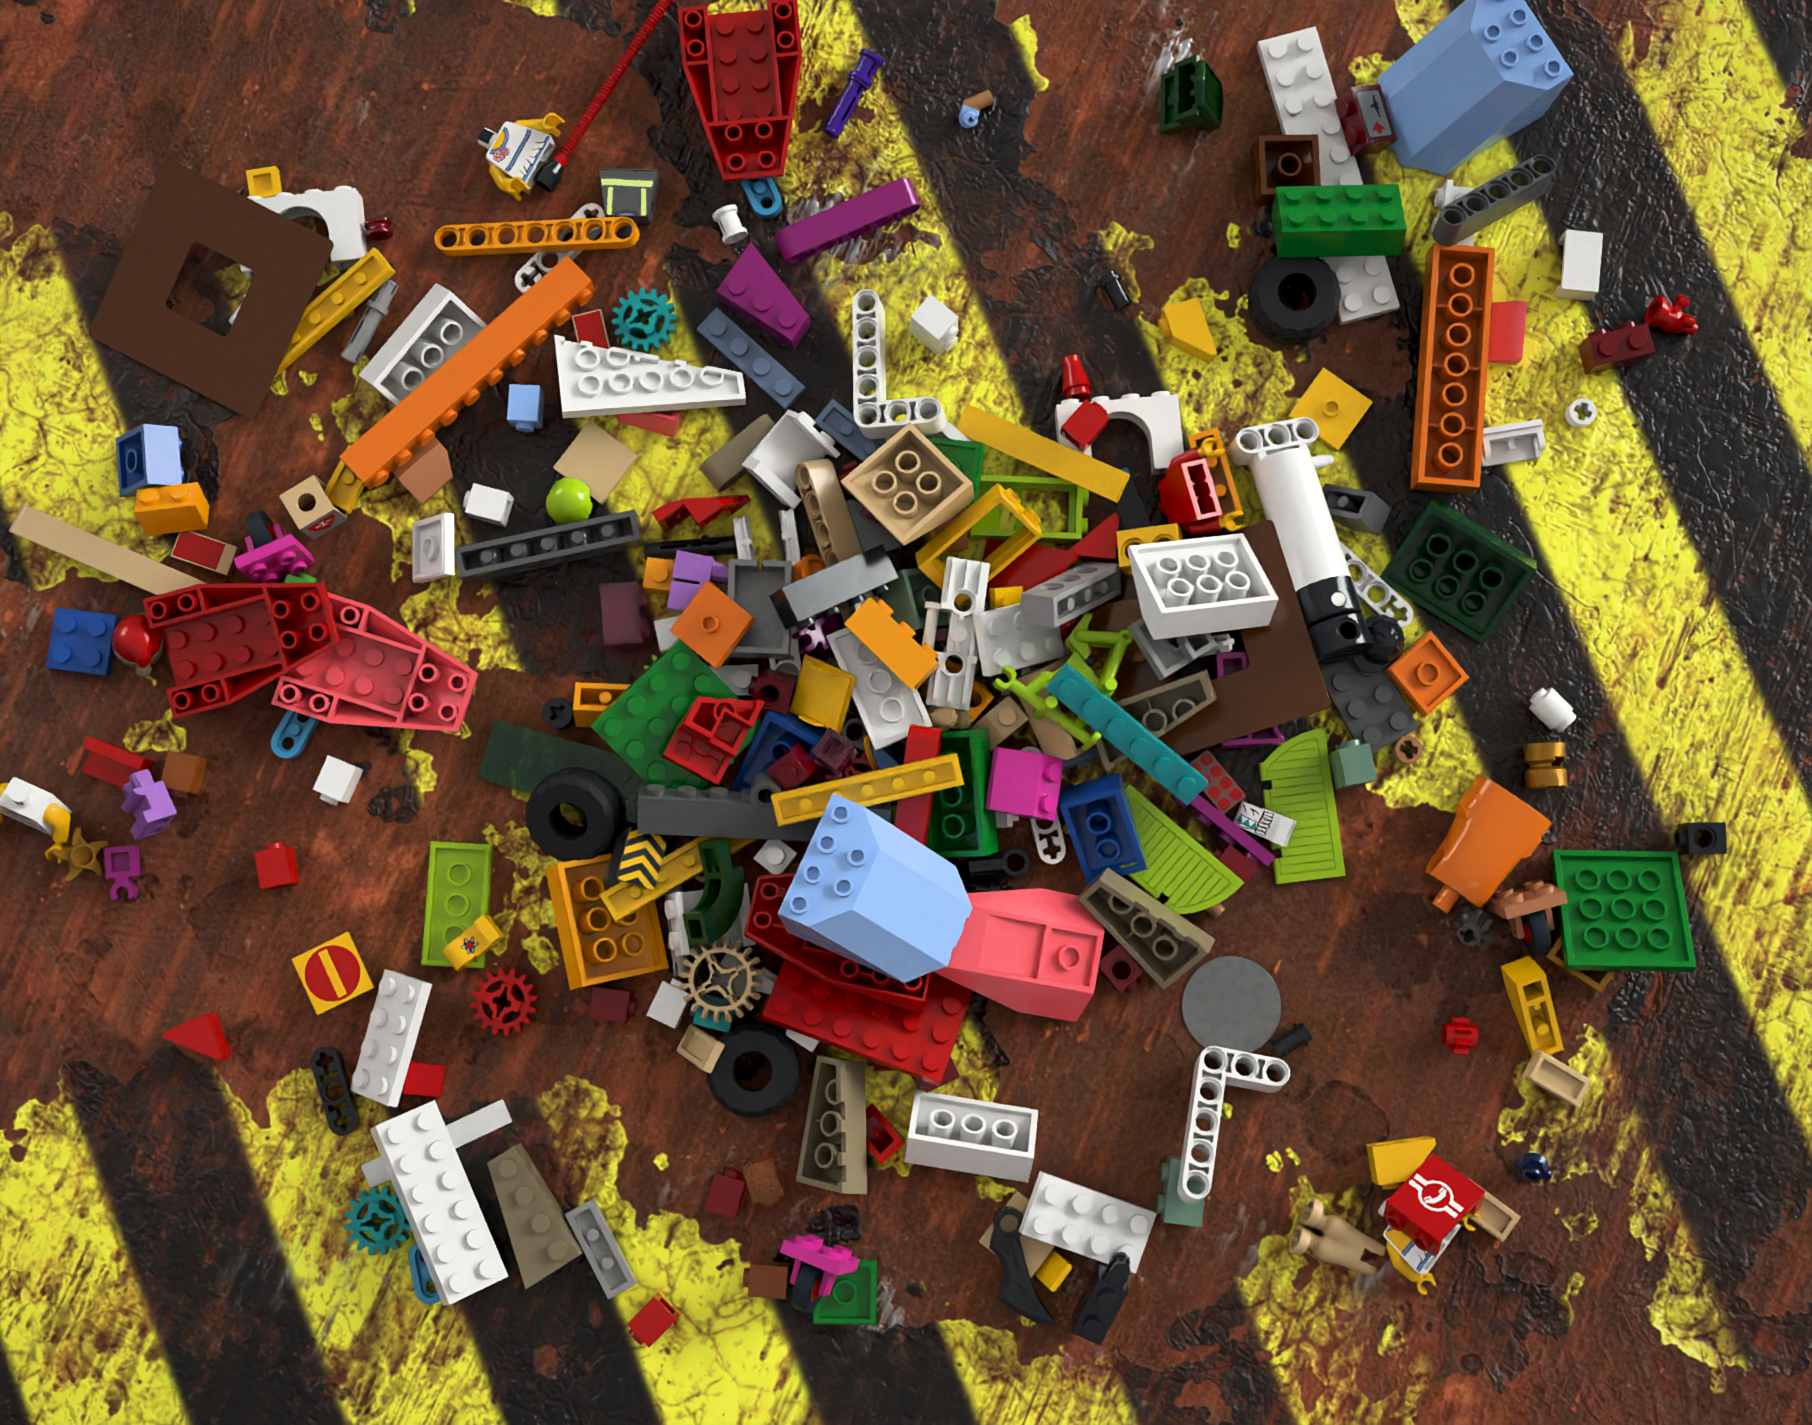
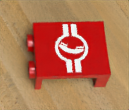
M1432 1153L1386 1201L1383 1218L1386 1219L1387 1223L1394 1230L1401 1231L1412 1239L1419 1249L1427 1251L1436 1257L1442 1240L1468 1212L1474 1216L1481 1208L1486 1191Z

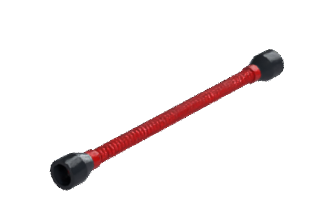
M659 0L656 3L657 5L654 6L655 8L652 9L644 21V24L626 49V52L623 53L624 55L621 56L622 58L619 59L620 61L617 62L609 77L601 86V89L592 100L593 102L590 103L591 105L588 106L589 108L586 109L578 124H576V127H574V130L566 139V142L563 144L564 146L559 150L560 152L555 153L553 158L542 165L534 176L533 180L540 187L550 193L555 191L562 180L563 170L568 163V157H570V154L578 145V142L583 137L582 135L585 134L584 132L587 131L586 129L589 128L601 107H603V104H605V101L616 87L615 85L618 84L617 82L620 81L634 60V57L642 48V45L645 44L644 42L647 41L669 5L673 4L675 0Z

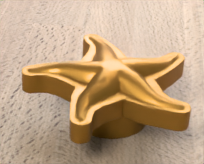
M76 827L73 831L71 846L63 850L54 848L51 853L62 860L68 861L69 872L65 876L67 881L74 879L84 868L93 870L97 876H102L103 871L96 859V855L101 848L108 846V842L95 841L87 843L81 836V829Z

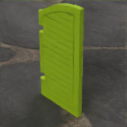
M1325 728L1314 729L1289 739L1274 750L1264 762L1259 763L1261 781L1271 780L1272 789L1263 790L1265 809L1297 821L1287 847L1270 841V849H1280L1281 858H1276L1272 861L1275 884L1346 876Z
M1131 784L1127 786L1125 790L1147 867L1146 870L1127 875L1153 898L1158 899L1163 892L1169 898L1164 904L1179 915L1206 910L1221 903L1245 883Z

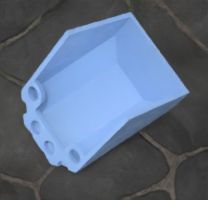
M1465 0L1378 77L1377 84L1381 86L1397 141L1388 148L1390 151H1393L1396 156L1395 159L1401 167L1412 170L1418 168L1431 171V174L1443 177L1542 117L1572 78L1573 72L1524 0Z
M832 793L781 904L778 915L788 933L902 983H907L948 966L952 950L956 948L964 929L963 925L966 919L969 918L973 908L955 865L864 806Z

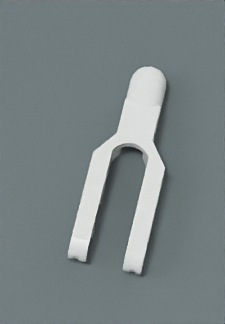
M794 509L780 510L778 512L786 561H792L794 567L795 563L800 562L801 558ZM734 517L733 525L738 559L755 560L749 517ZM796 626L791 628L790 659L769 658L770 669L799 677L802 666L798 652L800 650L798 638H792V635L797 632Z

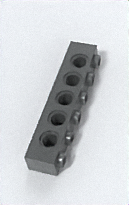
M634 509L454 548V555L459 578L466 584L642 547L644 546V537L639 515Z

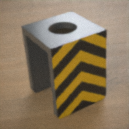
M634 827L617 832L604 880L605 885L613 887L620 882H625L650 891L654 890L668 839L655 834H637V828Z

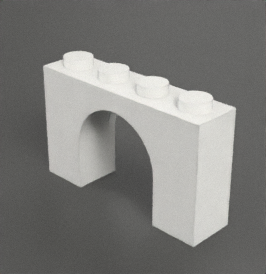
M338 186L333 191L323 192L319 189H309L305 191V194L293 195L281 192L275 194V197L262 198L261 196L247 197L290 220L302 216H313L324 220L328 226L329 239L334 244L331 252V262L338 270H348L368 253L366 229L364 227L363 198L356 188ZM240 264L241 272L249 280H253L254 272Z
M1158 391L1152 393L1151 397H1140L1139 394H1126L1121 396V399L1109 400L1108 396L1092 398L1090 403L1096 402L1107 411L1106 416L1109 420L1126 419L1137 424L1143 430L1149 445L1151 475L1166 474L1170 461L1175 456L1184 453L1178 394L1170 395L1169 391ZM1066 399L1061 401V404L1056 405L1054 412L1057 443L1082 453L1060 434L1062 425L1082 404L1079 403L1078 399ZM1091 445L1083 454L1092 457Z

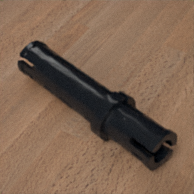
M702 535L699 539L644 542L645 560H647V557L675 559L677 550L709 557L729 554L737 555L735 535L711 538L708 535Z

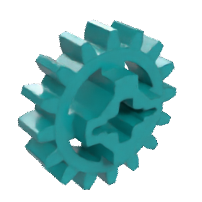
M640 287L639 295H635L631 290L628 291L630 298L625 300L620 297L618 300L622 307L613 308L612 310L614 315L618 317L611 320L613 327L618 328L614 332L617 339L623 338L621 343L625 348L632 344L633 351L638 352L640 348H644L645 353L650 354V348L655 347L660 352L661 342L671 343L668 334L677 333L676 328L671 325L678 322L677 315L671 314L675 311L673 303L667 304L668 298L665 294L658 298V293L654 288L650 291V294H646L643 287ZM642 303L654 304V306L650 307ZM633 309L630 318L626 319L628 312ZM646 317L649 323L643 325L641 318ZM664 323L661 331L657 334L659 325ZM640 335L643 337H647L648 339H639L635 336Z
M377 1185L370 1187V1195L366 1190L359 1192L360 1200L353 1199L349 1203L354 1210L345 1212L344 1215L351 1219V1223L345 1225L344 1229L352 1230L354 1233L348 1240L351 1242L357 1239L359 1241L357 1250L359 1251L366 1246L369 1247L368 1253L371 1256L378 1249L382 1256L388 1254L389 1246L396 1251L401 1247L398 1240L405 1242L410 1238L405 1230H411V1227L396 1192L390 1194L391 1187L388 1185L383 1187L381 1192ZM386 1201L391 1203L396 1210L394 1211L392 1208L387 1206ZM369 1202V1205H367L368 1212L364 1217L360 1218L363 1208ZM377 1216L379 1218L384 1217V1219L391 1218L382 1225L380 1223L368 1222ZM399 1223L396 1233L390 1238L392 1227L394 1224ZM363 1230L371 1234L373 1239L369 1238Z

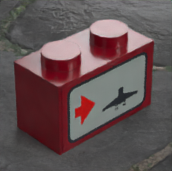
M1380 84L1350 87L1334 100L1351 156L1381 153L1397 141Z

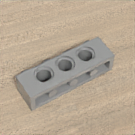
M1088 560L1021 593L1020 609L1022 611L1023 624L1056 628L1120 595L1121 574L1119 564Z

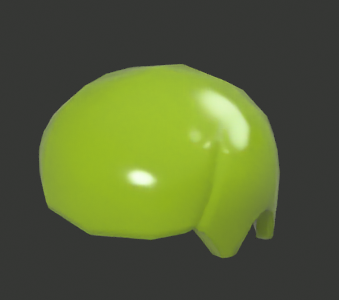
M564 477L556 481L546 497L547 512L559 525L587 520L592 511L593 503L590 499V488L578 478Z

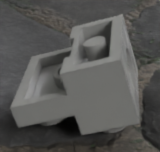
M1143 618L1127 627L1160 681L1218 645L1211 633L1153 640Z

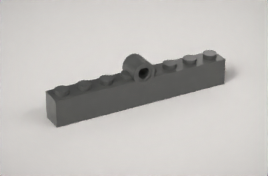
M762 771L752 778L750 789H743L741 792L728 791L723 787H713L709 790H697L693 786H680L678 789L665 788L660 784L640 787L637 834L811 841L821 817L778 827L771 795L784 791L768 771ZM769 789L771 790V792L762 793L761 790ZM891 801L865 807L891 824Z

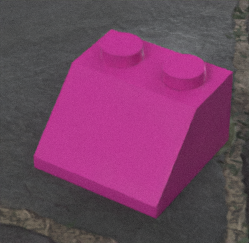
M994 747L985 809L1027 819L1055 821L1064 759L1040 753Z

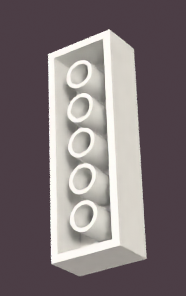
M435 1100L371 1128L370 1131L443 1306L459 1301L508 1277V1273Z

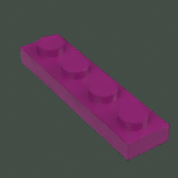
M1172 794L1170 796L1182 808L1187 806L1175 795ZM1199 794L1188 805L1197 812L1194 817L1207 828L1213 825L1221 832L1218 837L1227 845L1230 844L1232 847L1236 844L1245 851L1243 855L1257 866L1261 864L1263 867H1267L1275 858L1271 852Z

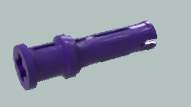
M863 48L860 50V58L856 66L847 74L848 82L821 129L832 138H839L860 96L864 91L871 88V80L878 68H882L884 60L868 49Z

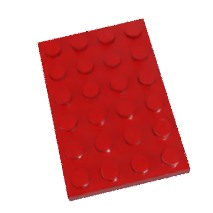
M784 959L761 1019L939 1086L973 991L931 972L923 1014H919L831 985Z

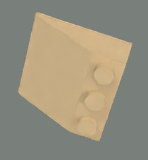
M911 422L840 481L903 546L952 519L975 499L973 483Z

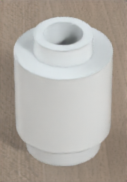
M1542 687L1529 699L1532 703L1529 710L1550 730L1554 729L1557 733L1566 729L1576 718V715L1572 712L1573 708L1552 687L1548 690Z

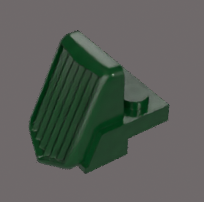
M1194 55L1174 63L1173 71L1161 75L1160 133L1169 136L1194 126L1210 131L1220 128L1224 106L1220 79L1205 60H1200L1199 55Z

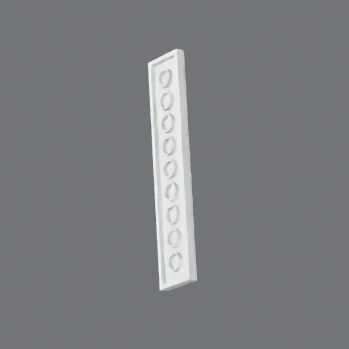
M1316 26L1258 41L1257 50L1282 134H1318L1321 186L1363 185L1355 156L1350 154L1336 111L1334 100L1337 99ZM1385 256L1319 257L1329 265L1338 278L1341 299L1336 315L1339 325L1399 309V301Z

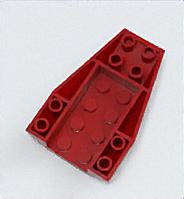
M767 0L768 10L709 15L707 5L677 8L682 66L723 182L784 176L803 58L797 0Z
M325 583L196 584L142 599L150 629H161L176 683V687L166 689L174 719L234 704L340 644Z

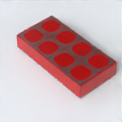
M1208 749L1204 750L1189 763L1208 779L1209 784L1201 792L1224 815L1247 796Z

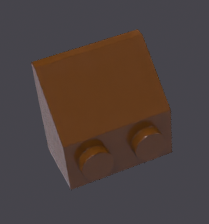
M1318 134L1257 136L1250 147L1253 206H1273L1276 187L1321 186Z

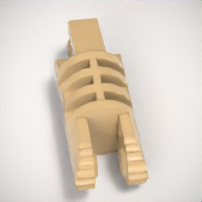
M923 701L933 728L943 729V731H947L950 728L962 730L968 728L972 722L968 712L925 705L926 701Z

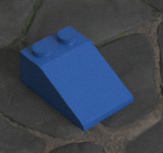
M769 710L730 789L741 792L743 789H750L752 778L759 772L767 771L776 759L796 743H799L816 763L832 731L798 719V715L789 711L788 714ZM805 779L802 783H800L797 787H795L794 789L802 788V786H803V784L805 783L806 779ZM763 789L761 790V792L770 793L771 790Z
M1120 773L1060 789L1059 806L1087 885L1107 867L1120 876L1147 869L1131 806Z

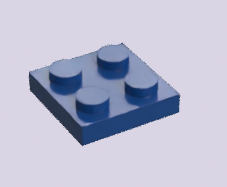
M56 608L46 668L110 677L114 657L112 633L119 623L120 617L110 614Z

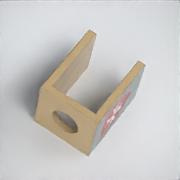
M314 475L279 495L299 530L312 539H317L345 522L347 517L331 504L324 492L327 485ZM316 500L315 507L311 511L305 512L300 509L311 501Z

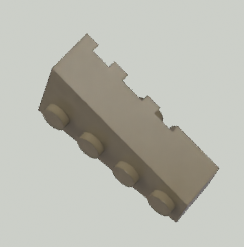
M1206 669L1115 701V703L1159 738L1214 702L1217 696ZM1090 726L1093 734L1096 730ZM1102 735L1096 742L1106 772L1128 758Z
M1108 867L1093 879L1077 898L1163 990L1209 954L1216 940Z
M817 1055L796 1182L842 1194L867 1195L864 1062Z
M519 1143L487 1164L525 1289H528L581 1255L584 1251L566 1216L522 1143Z

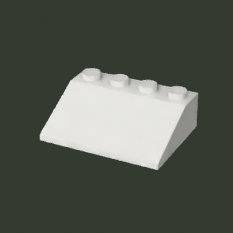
M1243 533L1131 545L1128 547L1127 551L1142 617L1153 640L1269 626L1279 599Z

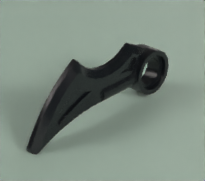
M1002 1207L994 1215V1228L989 1248L1000 1259L1004 1270L1003 1286L997 1299L1014 1312L1030 1320L1052 1326L1055 1324V1321L1033 1286L1019 1237L1022 1234L1019 1232L1023 1215L1015 1207ZM1005 1215H1014L1018 1220L1016 1229L1011 1232L1002 1230L1000 1227L1001 1219Z

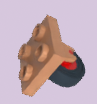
M1541 879L1524 883V888L1513 890V888L1496 890L1494 892L1495 896H1491L1486 902L1488 910L1509 920L1513 936L1522 940L1525 948L1532 956L1550 952V931L1555 930L1551 908L1568 903L1566 892L1553 886V884L1543 882Z

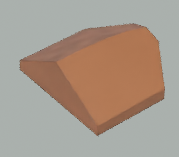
M435 437L426 446L422 447L420 445L412 452L411 459L405 465L397 466L391 471L422 505L428 502L453 479L448 451Z

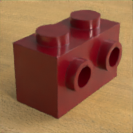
M1628 322L1618 326L1617 330L1607 332L1605 328L1588 333V337L1578 346L1585 375L1644 362L1655 353L1648 323L1636 325V322Z

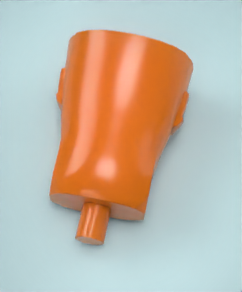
M1479 774L1476 775L1470 789L1465 791L1456 807V816L1448 833L1425 870L1428 875L1444 885L1432 904L1446 914L1451 910L1459 896L1472 905L1481 908L1519 861L1532 856V853L1542 842V836L1552 825L1551 821L1521 799Z

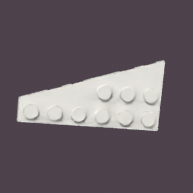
M554 335L563 418L746 405L745 387L741 372L707 365L704 368L686 365L687 361L675 359V362L660 360L657 355L613 346L610 349L593 346L592 342L581 340V343L566 341L563 336Z

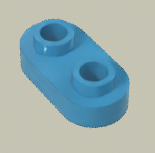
M761 178L756 182L740 180L742 188L757 216L770 219L780 212L782 207L781 196L772 178ZM764 201H771L772 206L764 208L762 203Z
M287 710L271 738L272 751L277 756L285 759L298 757L304 750L320 720L309 717L308 721L303 723L300 719V713ZM292 738L294 741L293 747L286 749L285 742Z
M415 1243L408 1255L415 1294L421 1302L435 1304L440 1301V1297L437 1291L433 1292L428 1287L429 1282L433 1280L418 1244Z

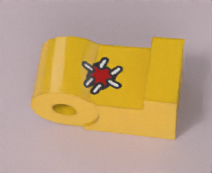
M482 914L473 922V925L442 950V953L457 972L468 966L475 959L480 958L506 937L490 915Z

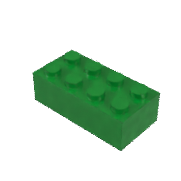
M1398 184L1276 187L1271 214L1278 258L1400 255L1407 228Z
M989 728L943 731L939 756L957 752L964 785L934 791L926 847L943 858L979 857L999 852L995 811L985 809L991 771Z

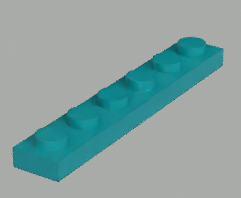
M1067 662L1045 685L1047 691L1092 728L1101 733L1104 738L1187 806L1209 784L1207 778Z

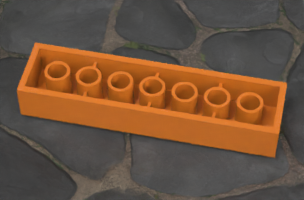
M1433 243L1426 253L1410 490L1471 495L1480 488L1495 248L1467 245L1443 246Z

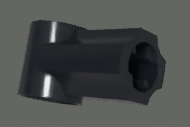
M1015 848L1001 850L987 856L968 857L970 881L1022 876L1029 868V857L1023 850ZM1012 854H1018L1024 859V867L1018 872H1013L1007 867V858Z

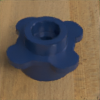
M1526 1153L1523 1159H1516L1514 1162V1166L1520 1169L1523 1178L1528 1181L1550 1180L1552 1177L1551 1171L1547 1170V1159L1540 1154Z

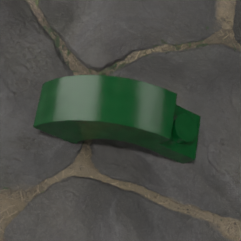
M727 839L705 840L697 843L705 877V886L699 903L692 910L682 914L689 944H711L731 928L740 911L744 895L743 866H732L731 852Z

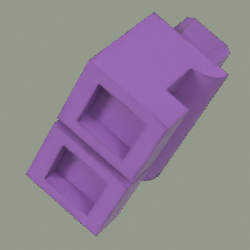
M677 550L672 575L674 581H671L667 609L670 613L682 614L706 581L712 584L714 582L728 585L729 566L716 563L714 557Z
M149 769L130 774V782L122 787L126 800L121 808L126 813H134L136 822L130 831L134 841L164 832L177 815V811L163 780L154 783Z

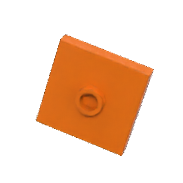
M706 581L669 631L714 668L719 669L756 618L711 582Z
M1431 630L1423 634L1396 661L1383 670L1421 717H1426L1469 679V676Z

